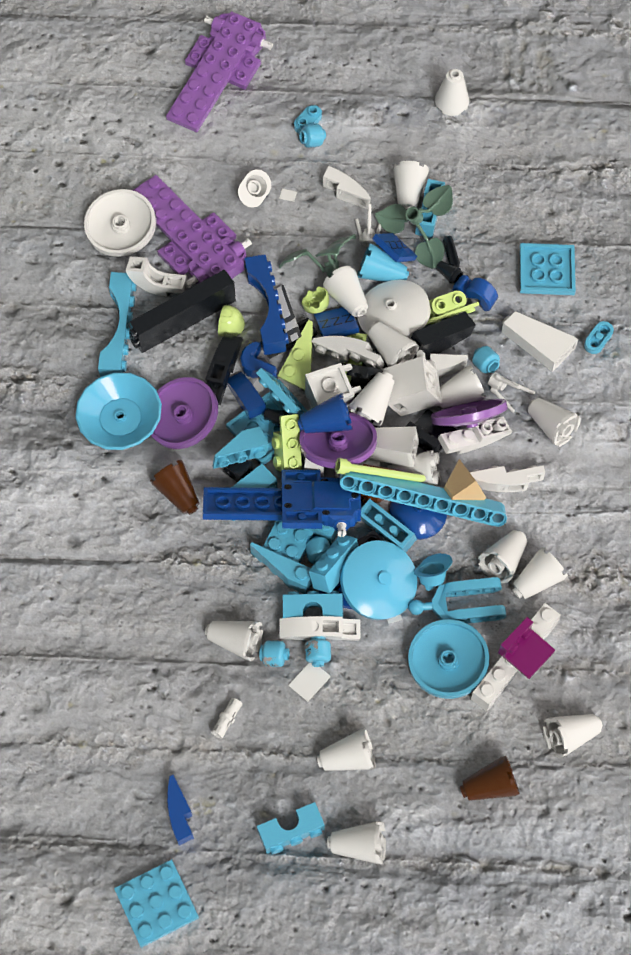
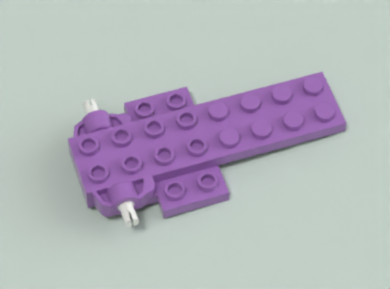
M232 11L216 16L214 19L206 16L204 23L211 25L210 38L200 35L185 59V65L195 68L166 115L168 121L197 133L227 83L246 90L261 65V60L255 58V56L263 47L269 50L273 47V43L266 41V34L261 28V23Z
M154 175L132 190L142 194L151 203L156 215V226L171 240V242L157 251L158 255L176 274L184 275L187 272L191 274L192 277L185 281L188 288L195 283L199 284L224 269L232 279L245 270V249L252 245V242L248 238L242 243L233 241L236 239V234L214 212L201 220L157 175Z

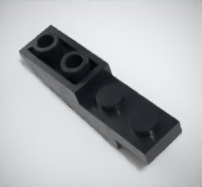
M225 334L211 361L205 380L207 381L206 384L216 395L218 405L220 406L230 373L234 371L243 337Z

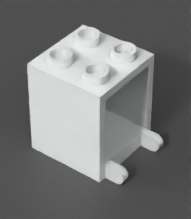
M422 350L417 351V358L383 368V371L393 376L392 379L395 381L388 406L400 416L442 404L438 370L434 361H427L425 359V353Z
M341 363L305 374V396L310 408L339 393H343L344 398L341 399H343L348 407L355 394L362 391L361 386L352 388L345 372L352 369L351 364L342 366Z

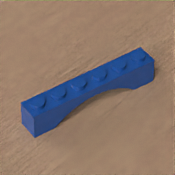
M266 254L246 257L244 260L248 283L263 295L269 308L265 323L260 329L264 355L286 352V344H289L288 334L283 332V329H286L284 318H280L282 308L281 304H277L276 301L279 300L277 289L273 288V286H276L274 275H270V272H272L271 261H267Z

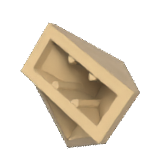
M459 459L444 486V490L452 500H485L486 496Z

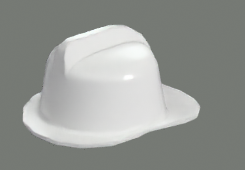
M262 170L250 171L239 185L238 196L240 201L247 207H258L271 189L270 177Z

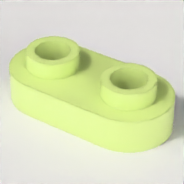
M453 291L436 297L430 304L431 311L438 316L464 307L467 298L461 291ZM455 297L460 298V303L455 301ZM439 302L443 303V309L439 308Z

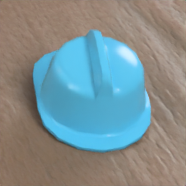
M447 554L431 555L423 560L414 570V574L419 577L420 583L425 586L427 591L444 583L446 571L453 562L452 557Z

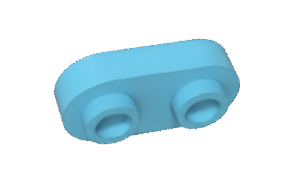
M316 105L308 106L295 119V132L299 134L303 126L317 124L322 118L321 108Z
M599 322L588 335L584 344L587 352L591 354L600 353L611 339L614 328L609 322Z

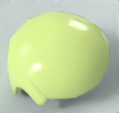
M317 286L316 291L308 290L306 296L302 299V307L310 314L325 311L329 305L327 290L321 286Z

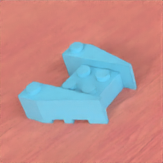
M274 520L276 522L263 547L251 542V554L260 562H263L289 588L307 594L312 584L309 574L311 568L300 564L306 554V544L311 538L319 536L326 538L331 545L338 531L333 527L324 526L323 524L322 529L282 528V521Z

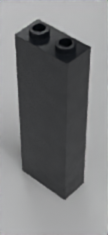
M224 269L129 322L131 328L129 333L132 337L131 342L134 348H139L141 353H144L218 312L224 305L234 303L236 301L234 281Z

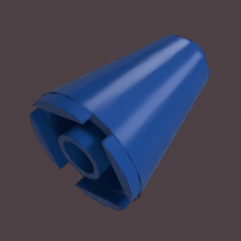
M343 393L336 394L301 414V419L297 420L300 431L304 430L305 433L353 430V427L348 425L352 422L347 405L341 399L344 398Z

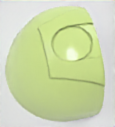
M224 305L219 318L218 335L222 337L225 334L237 336L245 327L243 315L236 307Z

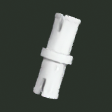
M231 698L226 709L220 713L219 720L211 731L215 737L222 739L228 727L234 723V718L243 705L238 699Z

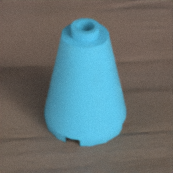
M369 243V247H367L360 264L362 267L361 271L358 270L357 274L360 279L386 282L391 280H407L409 271H407V266L401 262H395L386 252Z

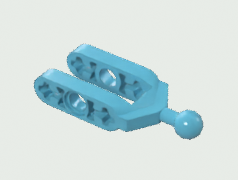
M498 577L454 581L439 585L432 602L422 603L420 600H413L409 604V611L413 615H420L425 610H432L440 620L452 619L467 624L497 621L507 617L506 609L503 605L447 610L446 597L500 591L502 586L501 580Z

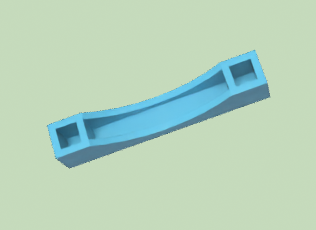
M111 272L109 291L119 310V324L113 339L100 352L98 365L100 377L111 373H123L127 370L125 355L129 354L127 339L131 338L129 322L133 320L131 307L135 306L133 291L137 290V285L133 283L127 273Z

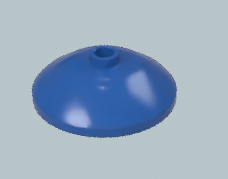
M392 501L390 504L389 514L411 530L417 540L427 539L436 535L443 528L447 519L446 514L418 509Z

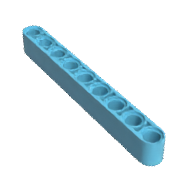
M357 472L340 474V486L347 491L497 527L504 525L507 521L505 506L498 501L490 499L452 500L444 488L425 483Z

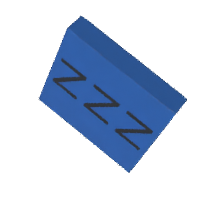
M394 233L375 234L372 238L395 262L414 261L417 258V255Z
M343 307L314 314L322 337L348 336L359 333V327L354 316Z

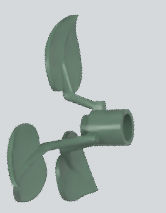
M450 185L437 187L425 195L423 205L428 208L427 210L422 208L418 210L416 207H410L406 210L400 204H393L375 213L378 223L389 233L397 234L402 232L405 228V223L408 221L416 225L426 241L417 245L415 250L416 259L419 263L431 269L436 268L437 264L442 261L444 245L438 238L428 240L420 226V223L423 221L422 213H430L432 211L435 216L447 214L453 205L452 187Z
M351 234L334 241L327 249L315 255L316 257L327 255L329 261L324 263L325 267L307 249H302L288 255L280 263L279 268L287 262L307 255L321 268L323 273L326 272L330 279L334 275L332 272L340 268L337 259L339 250L349 240L356 239V234Z

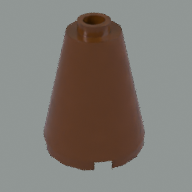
M177 460V465L173 466L172 463L156 473L154 475L155 480L151 479L150 482L183 514L188 513L191 515L199 509L197 506L200 503L185 464L182 460Z
M501 756L462 781L463 785L460 786L463 798L467 797L469 801L519 795V789L507 756Z

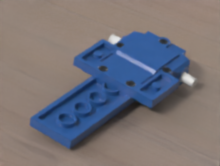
M282 470V488L204 487L203 520L282 521V528L322 529L323 524L324 526L333 527L338 531L339 537H341V534L344 537L349 527H353L357 521H361V494L344 490L340 486V475L337 473L335 478H321L320 470Z

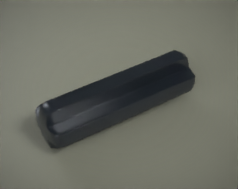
M450 235L443 237V244L449 264L460 267L453 237Z

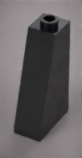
M465 311L413 332L410 339L417 343L419 346L418 351L422 350L425 353V359L429 360L430 354H439L468 338L476 324Z

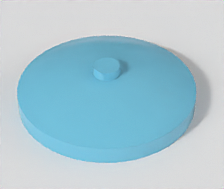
M386 541L364 543L351 551L343 563L340 574L342 593L350 607L363 617L373 620L393 618L404 612L415 597L418 582L417 576L414 574L415 566L407 553L395 544Z
M452 619L435 621L422 628L412 640L408 653L409 669L415 682L425 692L444 699L463 697L473 692L485 678L489 667L488 647L481 634L467 623Z

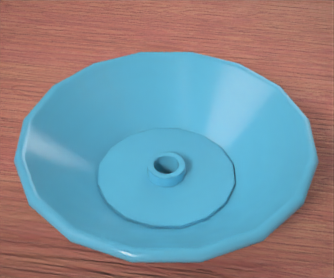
M111 373L97 378L84 389L77 401L75 418L80 432L90 443L106 450H124L141 444L153 434L161 419L162 403L157 390L146 379L132 373Z

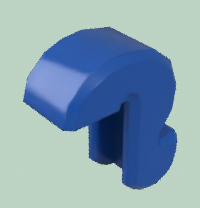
M461 275L452 287L453 291L463 292L466 298L478 299L484 311H490L498 299L496 289L483 278L471 280L468 275Z
M255 341L245 346L240 357L243 373L248 377L258 378L259 376L256 372L263 368L277 378L276 366L257 359L262 350L261 342Z

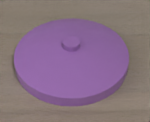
M183 377L166 383L157 391L162 403L161 419L151 436L159 444L170 449H184L199 443L210 433L217 420L218 401L216 395L206 383L196 378Z
M505 399L480 400L439 410L431 415V419L434 425L473 428L478 426V423L501 414L508 407Z
M349 412L352 423L348 425H351L353 430L305 433L302 430L299 436L300 449L309 461L322 467L335 468L338 458L347 459L351 464H360L367 460L376 449V429L366 418Z

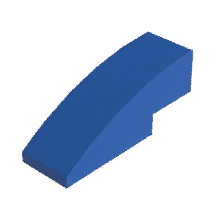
M242 372L229 377L227 385L249 419L266 411L263 399Z
M171 775L168 783V811L175 838L180 846L194 839L193 833L186 819L192 817V812L174 775Z

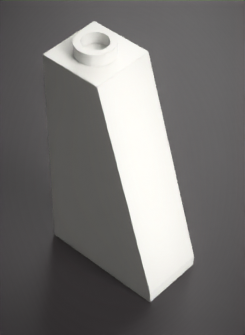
M516 311L511 316H506L502 322V333L551 372L577 346L578 339Z
M416 426L375 428L377 446L374 453L368 459L414 467L419 443Z

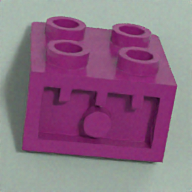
M526 617L500 645L498 653L526 678L530 679L551 657L555 649L531 629L533 621Z

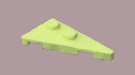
M310 320L307 321L301 332V337L296 341L278 374V378L304 391L305 374L312 372L313 348L311 341L313 322Z

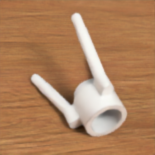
M368 204L367 228L364 229L363 233L359 220L355 219L359 242L366 247H369V243L376 245L372 238L375 234H380L381 231L379 223L376 233L371 228V204Z
M496 372L488 381V385L491 386L490 391L499 399H505L498 390L503 391L506 385L533 395L535 394V391L510 381ZM507 402V407H508V409H509L512 413H514L515 410H514L513 407Z

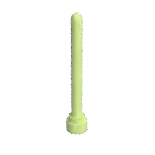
M338 458L335 465V472L337 474L357 472L416 482H424L426 480V477L422 474L351 464L350 461L344 458Z

